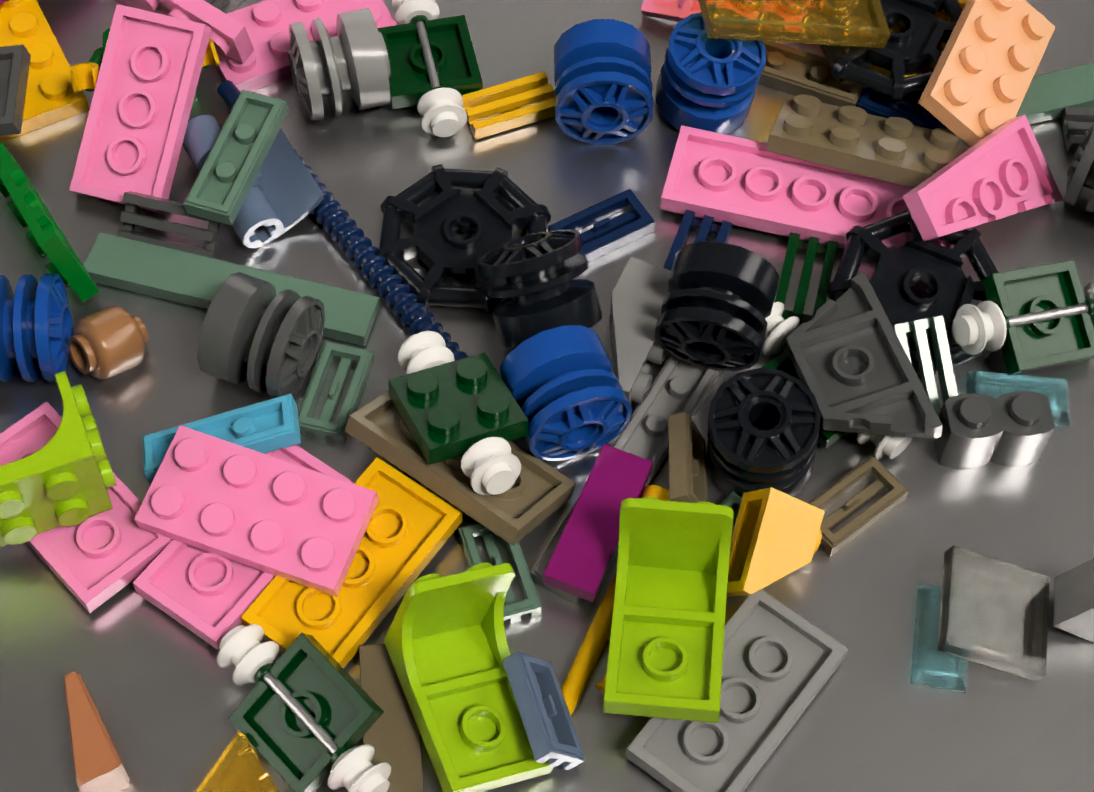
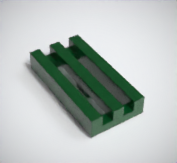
M791 232L775 302L785 304L796 253L805 255L793 311L784 309L782 314L785 320L792 316H797L800 319L801 325L812 320L816 310L826 302L827 285L831 280L838 242L829 240L828 246L818 244L819 238L810 236L809 241L806 242L799 240L800 234ZM816 257L824 259L813 314L808 315L803 314Z

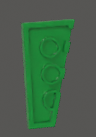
M0 142V192L5 198L11 196L13 199L7 203L8 207L23 228L29 227L30 232L26 236L42 259L48 257L51 261L45 265L50 274L58 273L62 277L65 287L71 286L81 301H86L100 292L24 170L3 142Z

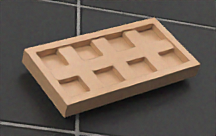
M968 0L918 103L971 148L1009 119L1016 117L1055 26L1026 0Z

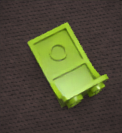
M65 371L54 374L62 396L64 409L61 424L53 438L37 452L0 466V547L8 544H23L33 539L37 534L60 526H75L83 523L92 515L113 509L107 488L117 484L82 384L71 387Z
M653 497L626 498L622 500L603 713L719 723L727 584L734 517L732 508L706 501L689 503L664 501Z
M480 563L462 573L443 577L439 574H428L418 578L407 589L384 639L385 646L443 792H484L549 774L555 767L549 765L548 760L544 763L535 761L503 664V660L511 656L504 628L505 597L515 578L514 570L509 563L494 566L491 563Z

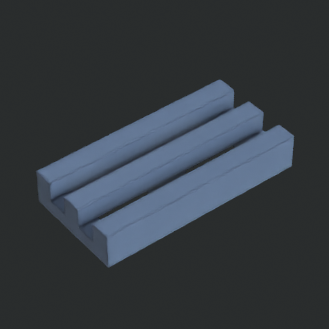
M518 651L503 660L535 761L544 763L548 760L549 765L557 767L562 764L563 769L571 770L584 762V753L552 662Z

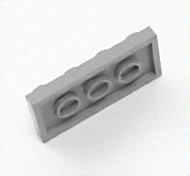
M761 589L750 594L725 625L719 723L651 717L627 747L625 757L672 792H744L843 661L848 648Z

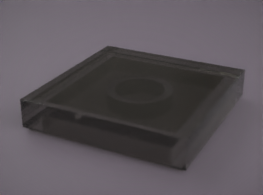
M953 545L944 552L937 650L1032 681H1037L1046 675L1050 577Z

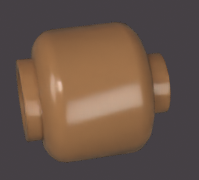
M110 306L75 322L72 336L68 338L67 342L70 346L69 354L81 373H89L94 378L106 380L142 363L145 355V344L148 342V332L145 324L138 316H132L124 308Z

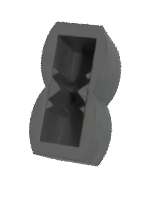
M1032 391L1010 392L998 398L976 393L953 396L944 401L939 414V419L943 425L942 436L935 438L934 444L938 463L953 469L976 468L989 461L997 465L1009 467L1034 463L1040 459L1055 429L1048 396Z

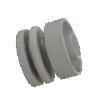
M369 8L337 14V36L329 37L321 18L312 19L313 41L310 42L302 22L289 24L290 46L288 57L298 97L304 103L310 120L324 119L322 97L325 96L333 115H342L343 92H350L358 110L390 104L389 78L391 77L389 57L381 32H378L374 17Z

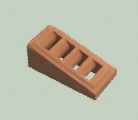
M73 671L65 675L64 678L76 784L80 792H120L130 786V778L80 673L76 674Z

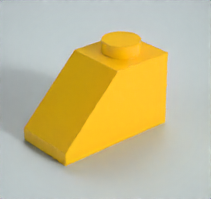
M772 487L743 493L731 537L727 597L753 594L810 563L813 554L821 543L822 531L820 527L825 511Z

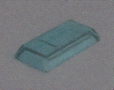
M982 371L966 373V394L976 393L998 398L1003 394L1015 391L1041 393L1048 396L1054 425L1069 427L1070 411L1067 380L1025 375L1008 376V374Z
M919 583L910 684L966 693L973 592Z

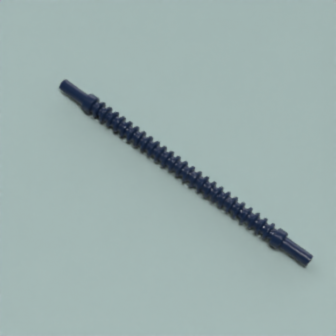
M230 80L222 82L217 88V93L232 110L241 92ZM305 165L324 195V199L310 214L315 215L316 221L323 225L324 231L331 234V239L333 242L338 243L339 249L346 252L347 259L354 261V267L357 270H361L362 277L369 280L371 288L377 289V295L380 298H385V305L393 308L392 313L394 316L401 317L400 322L402 326L409 327L408 332L411 336L423 331L439 333L444 338L446 347L452 351L455 361L469 357L465 352L459 351L458 343L451 342V335L443 332L442 324L435 322V316L427 312L426 305L417 303V294L411 293L408 284H402L401 275L393 274L394 267L392 265H384L386 258L382 255L376 256L375 253L378 248L372 246L371 239L364 237V231L361 228H357L355 220L349 218V213L342 209L340 202L334 200L333 194L327 191L325 184L320 183L318 176L312 174L310 166Z

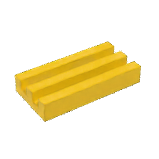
M545 71L462 95V107L467 113V124L475 140L555 116V90L552 84L548 85V77ZM544 100V102L519 109V107ZM501 113L500 115L478 121V119Z

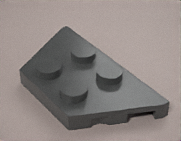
M865 272L851 279V288L835 302L829 299L816 310L812 320L802 323L786 337V350L800 380L815 395L821 412L820 424L823 430L929 439L942 436L943 425Z

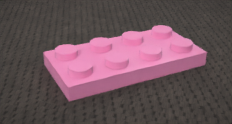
M264 0L226 13L245 25L254 48L252 54L243 64L228 56L221 57L218 55L220 65L214 66L223 82L230 80L240 92L242 89L252 92L292 77L288 57L290 46L289 24L302 22L309 42L313 41L312 19L321 18L329 37L337 36V14L369 8L377 28L398 24L383 0Z
M116 4L70 191L126 205L123 202L124 192L129 191L169 199L212 28L206 24ZM138 206L139 209L165 214L164 211Z
M47 401L0 433V466L37 452L53 438L61 424L62 417ZM114 472L113 475L117 485L107 488L113 509L92 515L83 523L75 526H60L37 534L33 539L26 542L89 613L135 580L173 540L140 528L136 524L134 518L142 502Z
M179 425L134 521L140 528L337 597L379 498L376 491Z
M297 445L265 453L354 484L353 481ZM173 539L136 578L133 586L137 594L219 651V645L223 637L233 628L243 624L241 616L276 575Z

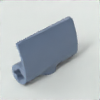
M208 114L196 116L188 121L182 144L198 172L201 171L225 124L224 122L220 125L215 117ZM281 128L232 225L247 248L262 247L278 238L306 217L324 199L320 187Z

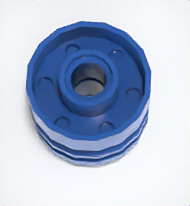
M705 11L695 13L678 22L669 37L664 64L661 67L656 86V103L662 116L678 130H680L682 125L729 135L742 126L750 111L755 96V89L759 84L766 64V47L759 33L746 21L723 12Z
M593 19L576 24L561 34L554 45L555 120L564 133L575 140L589 144H615L630 140L647 128L653 119L654 103L652 96L653 86L650 80V45L644 33L631 24L615 19Z
M58 273L44 274L40 277L38 283L32 274H24L19 278L15 294H13L9 280L4 275H0V383H7L12 379L16 362L22 378L27 382H36L40 378L41 373L48 382H57L54 374L65 371L67 374L70 346L67 342L68 338L72 336L73 330L71 309L62 277Z
M565 325L542 331L520 343L506 356L500 366L499 375L528 419V435L525 436V440L529 450L536 458L546 461H561L589 454L618 436L631 420L632 407L622 391L620 381L611 372L612 364L600 338L593 329L582 325Z

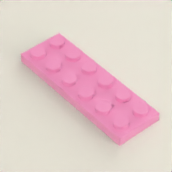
M681 125L661 196L660 209L685 214L687 209L695 212V217L704 218V215L714 217L713 221L723 222L724 220L731 222L732 225L790 237L791 232L800 234L799 239L809 241L810 236L819 238L818 243L828 245L829 240L838 242L837 247L845 249L848 242L846 233L853 226L864 227L904 212L907 205L903 196L914 188L766 151L767 143ZM901 233L882 240V243L887 248L895 246L894 249L905 245L907 237L905 233ZM936 238L929 240L950 248V244Z

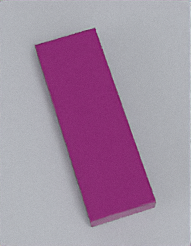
M606 444L603 445L543 574L544 584L594 602L618 548L621 502L626 498H640L652 472V461Z

